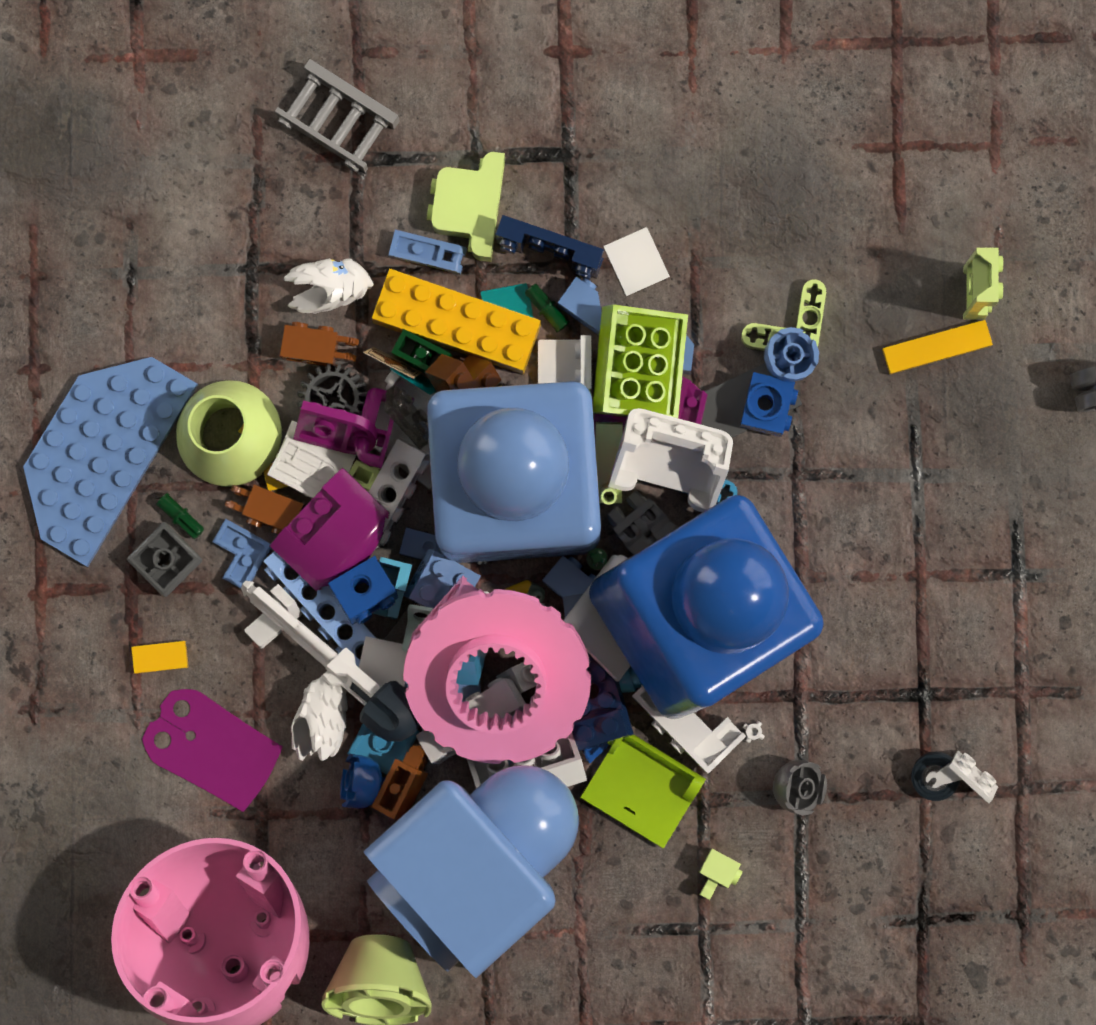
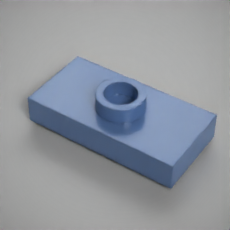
M406 528L399 554L422 560L428 549L441 553L435 535Z

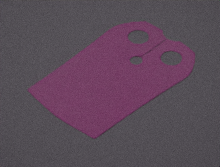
M180 689L171 691L160 705V717L156 721L150 722L142 738L150 759L158 766L197 785L244 812L268 780L283 746L252 728L197 690ZM179 700H185L190 705V712L185 717H178L173 711L174 704ZM188 731L195 732L196 737L194 740L190 741L186 738ZM159 732H166L171 737V743L165 749L158 748L154 743L155 735Z

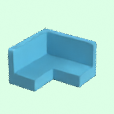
M380 557L378 562L396 589L398 599L395 600L396 603L392 607L384 611L379 609L372 614L396 620L404 592L406 591L412 565Z

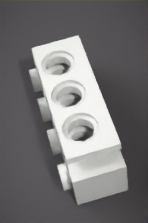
M402 438L396 440L369 490V493L390 512L389 519L385 518L384 534L377 548H379L380 544L384 546L391 535L389 530L393 523H397L404 511L402 506L406 499H410L417 487L415 483L419 475L424 474L430 461L426 460L429 453ZM401 464H405L409 468L407 478H403L399 474ZM389 487L396 491V499L393 502L386 497V491Z

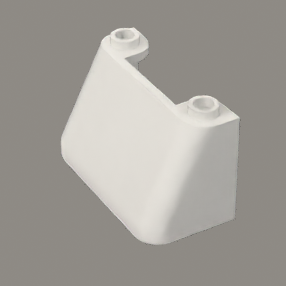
M633 409L630 411L625 424L608 487L629 491L635 487L637 479L688 493L689 505L696 511L704 512L717 503L729 470L733 439L727 432L645 409Z

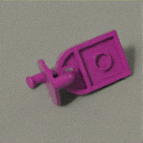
M372 388L367 392L361 416L342 409H334L316 402L303 400L293 439L342 453L357 455L364 464L381 469L395 419V414H391L386 431L375 427L381 401L400 406L408 412L415 399L391 391ZM375 445L382 447L380 456L368 452L372 451Z

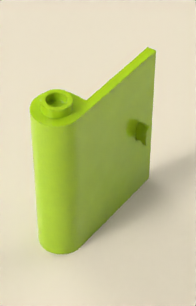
M636 735L609 741L607 744L612 747L580 798L664 849L706 778Z

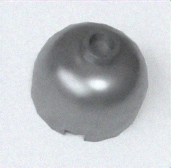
M795 760L786 763L778 770L773 781V793L776 801L783 809L804 816L812 814L814 812L812 809L817 804H822L827 791V779L824 774H821L819 769L821 767L818 764L805 760Z

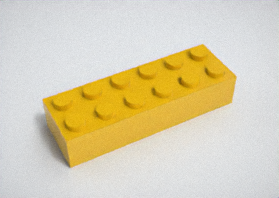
M390 268L372 316L373 323L400 333L405 329L432 344L467 356L472 354L490 361L493 365L522 375L525 373L541 327V320Z

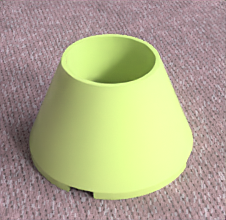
M219 381L200 389L185 404L180 413L176 428L178 451L186 466L202 480L225 487L243 485L261 476L271 462L275 460L282 439L280 416L272 401L258 388L240 381ZM223 408L240 409L244 427L239 440L232 447L223 451L208 450L204 443L203 431L209 417Z
M364 935L353 939L323 994L321 1003L322 1008L336 1018L342 1019L343 1015L355 1017V1023L367 1025L414 1023L418 1021V1016L424 1014V1017H428L432 1009V1003L410 944L401 938L389 935Z

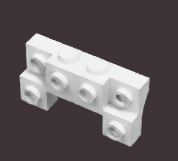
M643 686L632 696L654 719L651 723L652 726L661 735L666 732L673 739L670 744L680 754L685 751L707 774L746 737L728 717L713 731L695 713L679 719L666 718L658 711Z

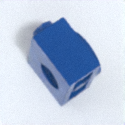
M753 372L740 427L782 437L784 431L789 432L792 416L788 415L790 405L795 406L798 390L794 389L795 382L782 381L777 377ZM760 398H768L772 403V408L767 411L760 409L758 400Z
M375 556L328 583L331 592L351 625L365 623L372 618V613L379 609L384 611L392 607L396 603L395 600L398 599L396 589ZM366 583L369 585V589L365 593H357L355 591L356 586Z

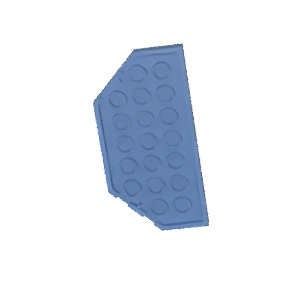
M153 357L79 375L23 466L41 540L89 567L198 384Z

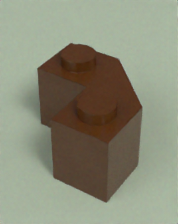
M441 354L425 371L434 389L438 392L443 390L496 387L501 381L500 376L490 361L469 354L463 362Z

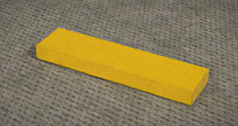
M986 320L885 347L882 351L889 374L891 375L991 347L993 344Z

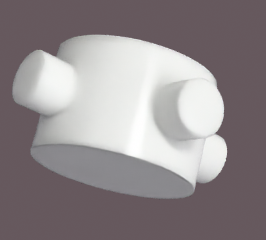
M757 721L756 724L750 725L744 724L743 728L745 729L746 741L748 743L758 738L764 739L765 736L762 734L760 727L762 725L761 722Z

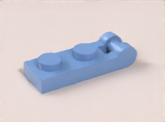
M395 230L389 257L445 270L453 274H461L463 268L461 261L462 257L466 256L467 248ZM445 252L452 254L450 262L443 260Z

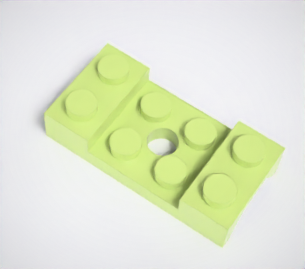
M976 248L963 267V273L966 274V311L963 314V319L985 320L988 312H992V306H996L999 299L1003 298V283H999V272L1003 271V256H999V248Z

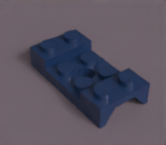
M502 215L496 232V243L501 246L500 250L506 253L515 254L516 251L522 253L526 243L529 244L528 248L539 253H543L544 250L552 252L555 258L568 262L569 258L572 259V270L576 272V276L588 280L591 277L597 279L604 259L602 258L604 252L602 248Z
M588 652L589 667L587 670L591 674V684L594 683L598 686L599 693L594 699L589 696L582 718L576 720L573 724L572 732L578 751L588 750L596 745L634 735L619 681H615Z

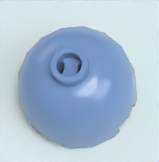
M789 327L781 329L770 338L764 349V362L767 370L773 377H777L782 381L796 382L806 378L819 362L817 343L814 339L811 340L807 334L803 333L804 330Z

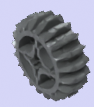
M326 364L325 373H322L320 367L315 368L318 374L317 377L314 378L311 373L307 374L308 379L311 381L310 384L304 381L300 383L307 390L306 392L298 391L297 396L305 398L304 401L311 402L312 395L314 394L323 401V406L328 407L329 401L325 396L333 397L338 393L337 399L341 404L332 403L331 406L329 405L330 408L342 409L349 413L362 415V411L359 409L364 407L365 402L361 401V399H366L367 392L360 391L366 385L364 382L355 384L360 376L356 373L350 378L351 368L347 367L344 373H341L342 367L340 364H337L335 372H332L331 366ZM327 380H339L331 389L326 390L317 387ZM346 383L354 391L355 400L353 406L342 397ZM303 401L297 402L299 408L302 407Z

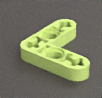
M815 279L807 281L803 286L796 328H802L807 331L816 330V334L810 333V338L816 341L818 347L826 287L821 281ZM812 286H817V291L821 292V295L816 296L814 304H820V308L812 305L804 306V302L810 303L811 294L807 293V290H811ZM812 311L817 315L818 320L814 325L804 323L802 316L805 312ZM751 323L743 329L741 340L748 348L764 351L766 345H763L765 339L758 338L755 343L750 342V337L746 336V333L749 334L752 329L757 330V335L765 336V331H770L767 339L769 342L772 336L785 328Z

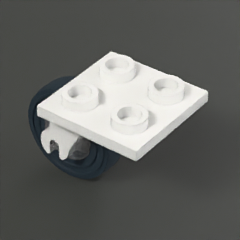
M959 751L953 757L942 752L926 753L916 761L911 772L912 784L917 793L931 801H941L952 796L957 790L960 780L965 781L988 803L993 800L998 788L995 784L996 780L986 771L982 773L975 766L976 762L967 753L962 754Z

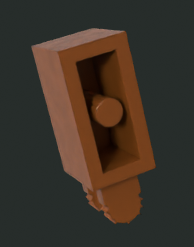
M292 322V326L285 325L280 352L282 360L326 366L328 364L335 368L336 360L356 362L357 356L352 353L337 352L338 344L357 346L359 339L339 336L338 332H334V328L328 326H318V329L307 328L308 324L301 322Z
M232 485L230 491L236 495L247 497V503L243 507L236 502L226 500L224 505L229 509L242 513L244 517L248 518L246 523L261 528L264 524L271 527V533L279 535L305 507L303 503L257 485H253L251 491Z
M413 745L408 749L409 752L406 753L403 760H394L372 805L373 809L392 819L399 820L412 808L428 775L423 770L429 758L421 746Z

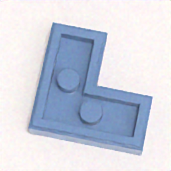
M227 519L224 520L212 541L235 554L223 579L239 588L242 587L245 581H253L271 549L269 542Z

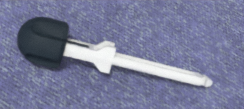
M245 581L242 584L241 590L243 595H247L255 607L326 667L327 671L323 674L322 679L329 685L342 686L364 705L360 713V722L376 736L386 741L401 742L417 731L420 724L409 707L405 694L406 689L397 681H390L381 687L356 666L354 654L349 649L344 648L337 654L261 587L256 588L253 585V581Z

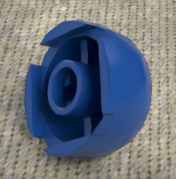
M349 754L345 761L350 763L349 769H343L341 778L340 798L346 800L342 806L366 808L374 803L385 781V777H382L381 769L377 762L370 757Z

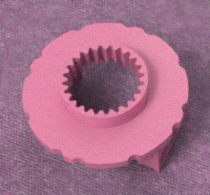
M464 576L458 580L413 631L403 673V679L408 684L405 694L409 707L423 730L432 732L435 741L439 745L453 748L457 755L473 761L490 764H501L504 760H511L514 763L522 762L543 755L555 748L556 741L561 738L566 739L573 731V723L582 718L588 703L591 686V674L587 670L589 667V657L585 645L571 623H565L561 619L559 611L552 606L545 607L541 605L538 598L521 592L494 589L491 593H484L483 590H478L467 582V578ZM490 647L497 653L500 648H504L505 654L514 651L515 658L524 657V664H531L530 672L535 674L536 689L535 694L530 699V703L524 705L523 711L517 709L513 716L505 713L504 718H500L495 713L492 718H489L488 712L479 715L478 708L475 707L470 710L469 702H462L463 694L458 693L457 675L458 670L462 668V663L469 661V655L476 657L478 650L487 653Z

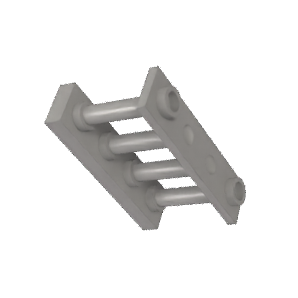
M309 59L304 67L308 75V81L287 112L277 107L275 113L279 118L278 123L289 130L292 127L341 157L345 160L344 165L354 172L361 170L366 173L368 167L362 159L383 128L386 129L387 126L392 129L396 128L400 121L399 116ZM323 84L330 89V95L311 124L307 126L296 119L315 88ZM345 98L352 103V109L333 138L329 140L318 133L337 102ZM367 112L374 117V123L355 152L351 154L340 147L359 116Z

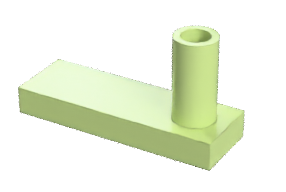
M596 422L599 503L607 505L622 503V491L608 487L623 435L622 422Z

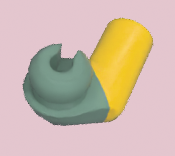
M529 580L505 588V590L521 592L536 597L540 603L545 599L543 588Z

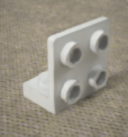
M581 335V340H539L538 384L575 381L585 385L591 393V335Z

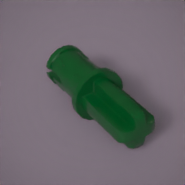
M533 284L526 290V296L540 311L538 313L539 316L543 315L555 329L556 333L560 332L570 323L555 306L556 302L551 301L538 284Z
M169 493L163 495L156 503V506L160 507L173 520L172 523L179 525L192 539L198 538L203 533L204 527L188 513L187 508H182Z
M594 548L588 552L586 560L592 569H601L607 563L608 558L604 550Z

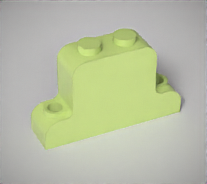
M490 152L486 154L484 158H480L478 171L445 167L439 171L437 179L432 178L430 194L435 196L434 204L428 205L427 220L432 221L433 229L438 234L469 238L468 252H472L473 256L480 261H492L505 153Z

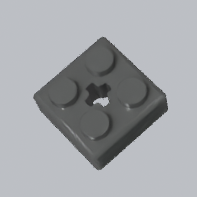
M163 522L127 557V561L162 596L167 597L202 562V558L167 523ZM161 554H164L165 556L169 554L171 555V557L169 558L170 564L168 566L165 564H163L162 566L159 565V563L161 562V559L159 558Z

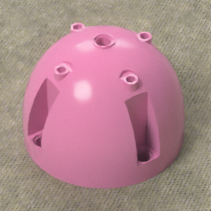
M205 838L186 842L165 851L150 861L139 871L123 893L114 916L111 936L113 959L123 984L147 1012L168 1025H260L282 1008L280 1002L284 1000L285 992L290 984L297 985L300 983L308 960L310 943L309 925L304 905L296 888L282 867L262 850L241 841L225 838ZM149 888L146 895L139 896L142 890ZM234 966H241L237 973L230 974Z

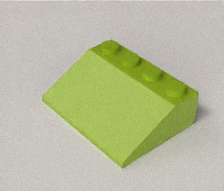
M614 304L602 307L592 404L593 413L628 417L630 411L639 408L678 418L688 322L687 314Z

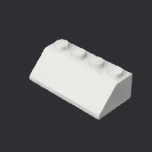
M572 732L566 739L561 738L557 740L555 748L543 755L522 762H512L510 767L528 765L545 769L561 779L567 787L587 781L582 759ZM467 759L476 789L493 774L509 768L507 760L502 761L501 764H490Z

